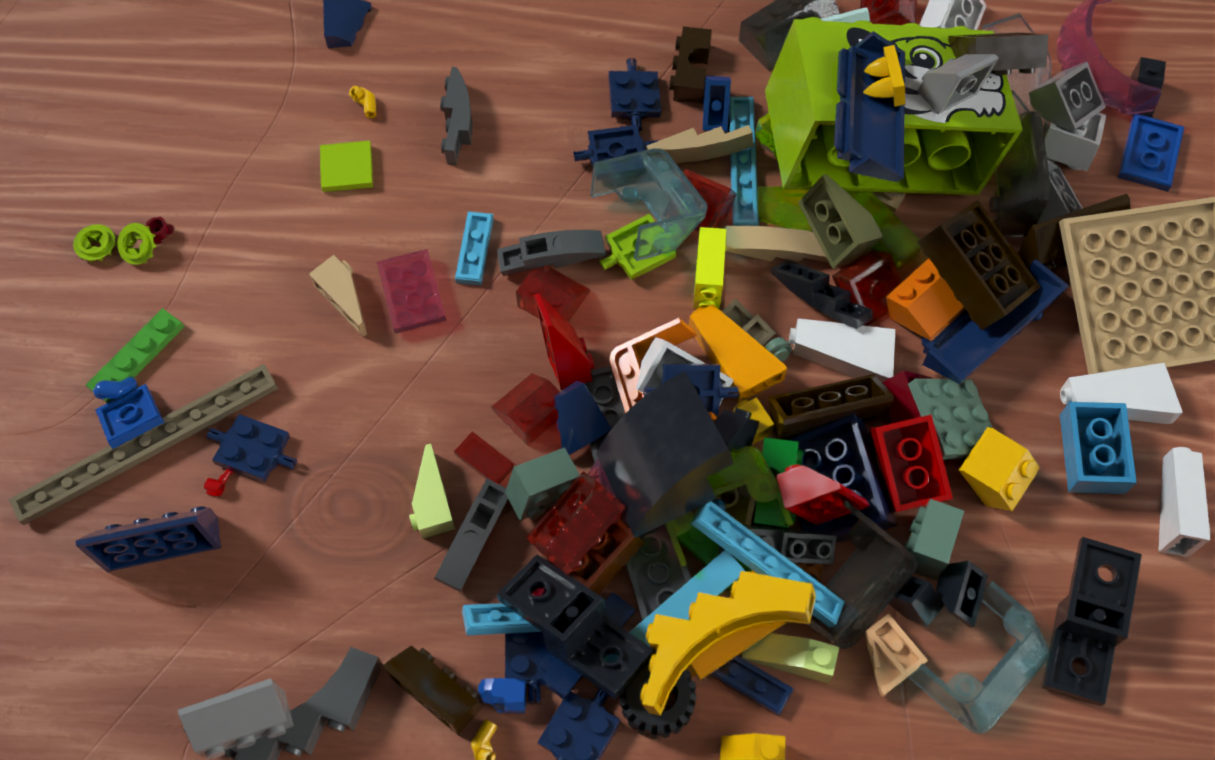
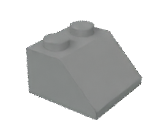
M966 54L957 59L952 58L943 66L928 70L923 75V82L917 92L937 114H940L976 96L999 58L995 54Z

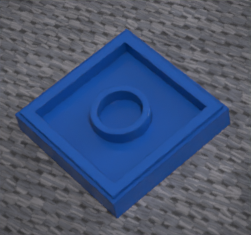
M146 384L95 409L108 444L112 449L164 423L151 391Z

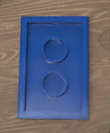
M1134 113L1128 131L1118 178L1168 192L1173 181L1184 126Z

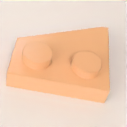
M889 613L864 633L879 694L882 697L928 661Z

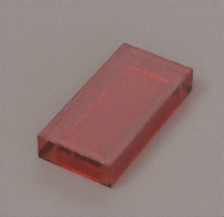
M473 431L454 451L458 458L477 473L497 484H500L515 467L513 462Z

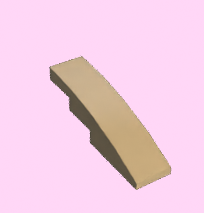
M749 125L726 134L721 126L697 135L694 128L647 145L650 163H684L726 156L753 147V132Z
M726 226L724 228L727 229L726 252L770 262L776 257L800 262L803 258L825 263L829 262L814 232L765 226Z

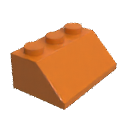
M927 259L886 297L890 319L930 341L966 310L962 303L956 299L954 292L947 282L940 277L938 270L930 259Z

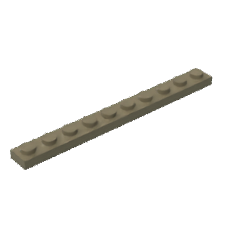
M265 364L162 417L164 423L114 449L108 446L13 496L9 501L18 521L23 526L278 390Z

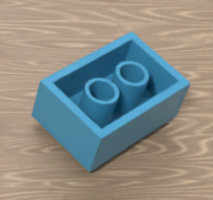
M1069 402L1060 414L1068 493L1126 494L1137 483L1126 403Z

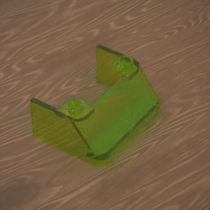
M747 446L730 452L734 464L707 477L715 496L746 484L748 492L754 500L758 502L773 500L783 526L793 525L789 511L785 509L779 485L764 456L757 448ZM693 511L665 523L681 567L687 565L676 536L684 534L692 528Z

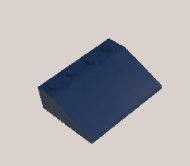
M853 414L788 439V441H797L798 449L803 450L802 465L842 484L866 499L869 503V507L818 525L798 516L802 530L836 535L837 543L869 536L897 526L866 424L858 416Z
M204 506L194 507L190 512L180 514L176 512L166 513L161 518L156 519L141 518L135 520L132 524L123 526L119 524L108 525L103 530L94 531L75 540L76 547L106 572L221 548L218 516L210 507Z

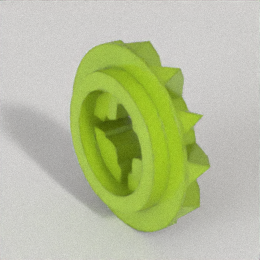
M141 223L128 224L122 229L118 237L117 245L121 257L133 265L147 263L148 258L153 257V249L157 247L153 241L155 235L150 232V227ZM137 240H143L139 248H132L137 243Z
M90 225L83 228L76 235L73 248L81 260L85 259L90 263L94 260L102 261L103 257L111 255V250L117 247L115 243L116 236L105 225ZM89 240L96 243L100 242L101 247H92Z

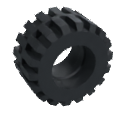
M649 662L620 695V706L624 719L627 718L628 725L632 729L635 727L639 734L644 736L646 733L651 735L650 738L657 739V736L662 735L663 738H667L673 732L675 734L680 732L682 727L686 726L690 721L696 703L695 682L691 680L690 672L688 670L684 671L672 689L676 695L674 706L668 711L662 712L661 716L649 714L640 701V692L644 684H648L651 674Z

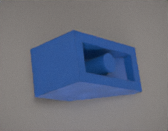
M706 76L702 130L710 131L721 126L723 131H727L731 89L730 77Z

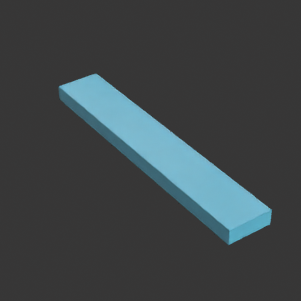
M730 97L729 132L747 125L750 126L753 132V147L730 154L732 226H759L754 97Z
M710 501L698 508L691 525L757 574L813 584L816 599L812 615L830 628L837 624L845 601Z
M724 550L629 633L649 646L646 640V632L649 624L653 623L655 614L689 620V608L692 602H696L698 592L721 596L733 585L735 580L738 581L740 572L745 570L728 551ZM609 654L604 658V661L614 663L618 661L620 656Z

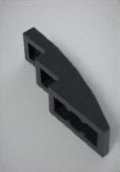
M786 260L771 268V274L791 292L829 317L855 329L872 320L873 309L851 302V292L830 285L829 274L790 260Z

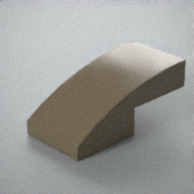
M736 298L722 310L726 316L762 346L776 333L758 314L753 316Z

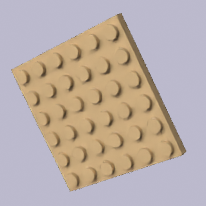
M1215 197L1080 216L1059 221L1088 375L1165 363L1166 368L1215 360Z

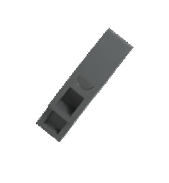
M452 67L450 76H446L445 79L446 96H442L440 109L445 114L446 133H448L447 138L442 140L441 152L445 154L447 164L457 165L461 144L471 145L473 121L466 84L458 68Z
M564 230L535 234L519 238V244L497 249L500 272L503 276L554 264L556 268L606 256L601 230Z
M486 478L434 578L435 580L458 592L461 591L508 499L505 487Z
M743 524V526L791 562L833 564L836 535ZM720 545L718 548L719 555L725 550Z

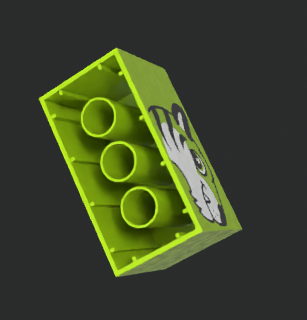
M809 17L803 20L794 19L765 89L783 189L810 190L822 175L827 174L845 191L979 195L1023 130L1007 75H995V70L991 71L976 96L940 114H937L917 91L923 82V75L931 68L937 69L952 58L956 59L948 42V36L993 34L994 32L970 30L965 26L936 28L921 27L916 23L885 25L872 24L866 20L851 23L823 21L816 17ZM873 31L905 51L904 178L899 182L849 172L850 161L838 159V151L834 146L836 104L840 102V95L837 92L838 53L843 48L849 49L851 46H855Z

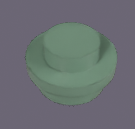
M775 338L765 347L781 362L786 360L792 351L791 344L783 338Z

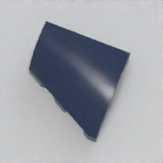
M323 0L324 37L328 48L349 47L353 45L356 40V33L364 25L363 19L367 12L372 11L371 2L364 0Z
M575 381L554 396L555 409L558 411L559 416L557 430L560 431L561 447L565 448L569 455L592 443L612 429L583 382Z

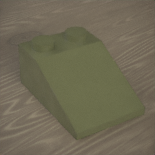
M827 174L822 175L798 202L832 269L857 262L883 238L872 215Z

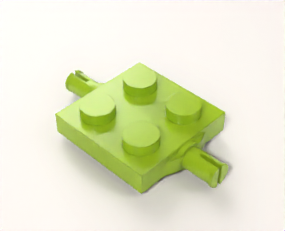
M648 214L606 235L605 242L612 251V255L599 260V263L604 271L618 264L624 269L630 280H633L676 258V251L669 243V237L681 232V228L677 222L662 228Z

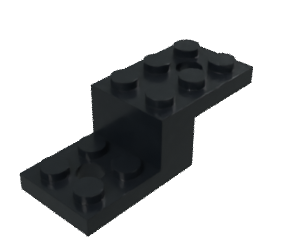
M1082 537L1079 540L1069 594L1057 607L1042 688L1098 706L1105 705L1115 647L1128 638L1142 554L1086 537ZM1102 567L1108 569L1112 574V581L1101 579L1098 569ZM1073 660H1079L1085 665L1086 672L1084 675H1079L1073 671L1071 665Z
M538 554L496 594L499 602L542 631L549 653L614 699H617L648 665L652 655L655 654L653 648L608 619L604 598ZM536 589H547V592L542 596L532 595ZM609 654L620 656L618 661L614 663L604 661V658Z

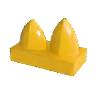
M895 45L883 47L884 57L876 59L864 70L865 73L883 79L868 86L863 93L877 98H892L894 107L906 105L905 84Z

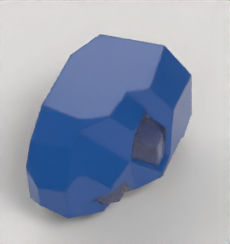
M488 678L481 680L478 693L481 695L484 703L495 707L498 713L525 714L527 694L525 680L515 678Z

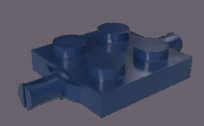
M631 58L626 60L627 71H609L608 74L611 117L632 120V125H637L638 131L641 132L643 130L642 119L660 118L661 115L658 72L637 71L636 59L633 58L631 63Z
M637 125L588 131V150L573 151L574 161L590 160L594 168L595 179L645 172L644 155L645 152H648L647 145L658 140L643 142Z
M663 364L661 384L685 371L707 411H711L716 416H718L722 398L738 397V394L734 393L738 392L737 386L722 387L719 364ZM644 387L643 391L646 393H643V396H646L657 387Z
M239 414L231 429L226 433L211 428L207 434V439L220 443V447L212 459L215 465L265 483L270 472L277 465L293 470L297 464L296 458L283 454L284 447L290 438L289 432Z
M542 632L505 633V678L525 680L526 685H529L528 703L534 704V692L536 693V704L541 703V685L543 684L540 682V679L557 658L547 651Z
M599 688L593 700L582 698L571 691L553 715L538 740V745L551 752L557 760H600L621 724L620 719L608 713L603 707L609 694Z

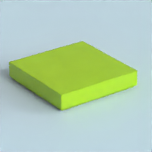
M370 140L320 145L322 192L373 187L372 147Z

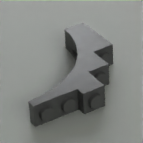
M351 647L339 669L324 687L306 702L290 711L294 727L286 729V733L279 737L267 738L265 736L256 739L254 745L238 749L235 746L227 749L224 756L232 759L235 758V760H277L283 745H285L283 750L292 755L300 757L302 752L311 755L326 721H328L326 726L343 733L345 728L354 731L381 670L382 661L375 655Z

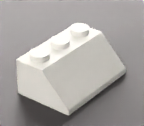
M929 0L920 26L936 28L965 26L970 30H977L987 5L983 0Z
M655 337L642 360L636 389L646 393L643 391L644 387L660 386L663 377V364L706 363L666 340ZM720 372L722 387H730L733 379Z

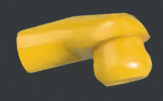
M353 86L349 91V95L356 103L364 106V116L367 118L376 117L375 95L365 88Z
M487 719L483 721L471 741L475 760L496 759L490 739L498 727Z

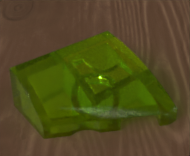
M758 186L759 220L767 224H775L781 228L811 232V227L798 203L809 190L783 189V186Z

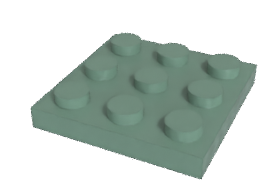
M914 379L908 384L920 415L932 414L943 459H966L986 428H993L988 418V413L984 409L978 395V389L972 379H965L960 384L950 379Z

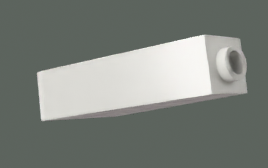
M799 318L797 319L796 327L790 328L789 343L793 344V355L853 378L875 374L883 383L893 377L895 329L861 326L855 329L844 323Z
M1165 363L1069 377L1060 390V398L1064 405H1067L1069 402L1126 403L1128 420L1171 424L1183 413Z
M1186 447L1172 448L1163 457L1158 552L1188 558L1210 540L1202 453L1191 451V449Z

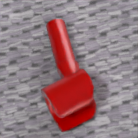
M226 469L218 480L208 478L204 484V489L207 490L206 494L216 497L221 496L225 490V483L233 471Z

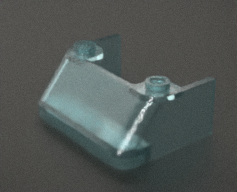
M662 149L644 150L595 162L593 165L590 192L592 198L615 192L621 200L627 203L643 200L657 220L656 222L639 226L634 254L636 261L676 250L706 217L707 203L671 156Z
M993 581L984 590L982 602L1003 619L1006 631L1017 641L981 683L969 673H958L946 684L923 663L909 678L968 730L976 734L986 733L997 723L1046 663L1050 655L1048 644L1032 613Z

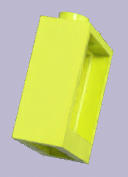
M700 227L693 309L706 308L713 304L720 310L727 229Z

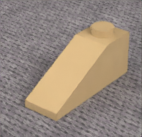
M333 255L310 272L309 276L314 287L364 337L367 335L355 283L351 275L354 272L345 260L340 262Z

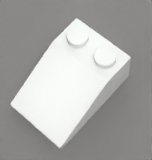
M1097 113L1072 131L1049 122L1038 155L1052 162L1058 161L1067 164L1073 170L1088 171L1100 146L1106 115Z

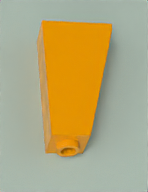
M713 304L706 308L700 307L689 316V326L696 332L697 336H695V339L712 364H719L720 372L733 379L730 387H738V392H734L738 394V397L734 398L737 403L747 400L785 379L787 372L785 364Z
M787 622L765 623L738 630L718 640L699 654L685 671L688 670L690 672L691 678L696 676L698 681H701Z

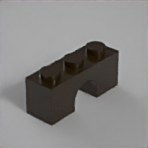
M683 26L682 36H677L675 51H679V55H674L672 70L676 71V75H671L669 90L674 91L673 101L702 104L706 69L697 68L692 65L698 63L708 64L712 29Z

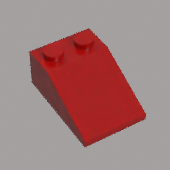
M540 293L534 294L547 357L560 389L564 390L575 381L591 382L590 370L595 369L591 354H585L587 353V347L584 338H578L574 327Z

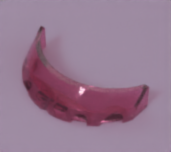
M1085 0L1067 16L1060 29L1057 40L1058 62L1062 65L1061 70H1067L1087 61L1105 105L1119 109L1118 113L1127 115L1154 111L1161 96L1160 89L1139 83L1119 72L1103 57L1094 41L1092 33L1094 9L1098 4L1112 2L1113 0Z

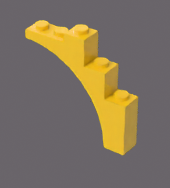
M741 571L738 581L735 580L733 582L731 598L698 592L696 602H692L689 608V620L655 614L653 623H650L647 628L646 640L656 654H653L650 660L649 671L651 674L648 684L645 683L641 691L642 705L649 714L661 716L669 693L684 670L699 654L715 642L738 630L759 624L776 622L810 624L816 599L813 584Z

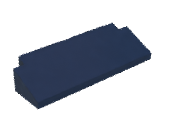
M873 31L855 46H851L849 49L843 48L838 53L837 92L840 95V102L836 104L834 146L838 151V159L850 161L849 172L899 182L904 178L905 105L894 107L892 98H877L863 93L868 86L883 79L865 73V68L876 59L884 57L883 47L894 45ZM895 46L905 84V51Z
M1035 259L1029 271L1041 286L1006 316L983 330H980L978 325L971 320L968 311L964 310L932 341L924 337L922 338L923 353L926 354L922 365L958 384L962 383L1068 289L1069 285Z

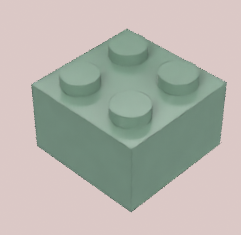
M562 448L513 467L505 493L520 521L526 518L536 519L549 509H561L570 503V499L580 479V474L566 449Z
M930 499L925 507L920 506L909 529L911 535L909 540L906 541L901 554V558L905 559L903 569L936 581L949 563L964 510Z

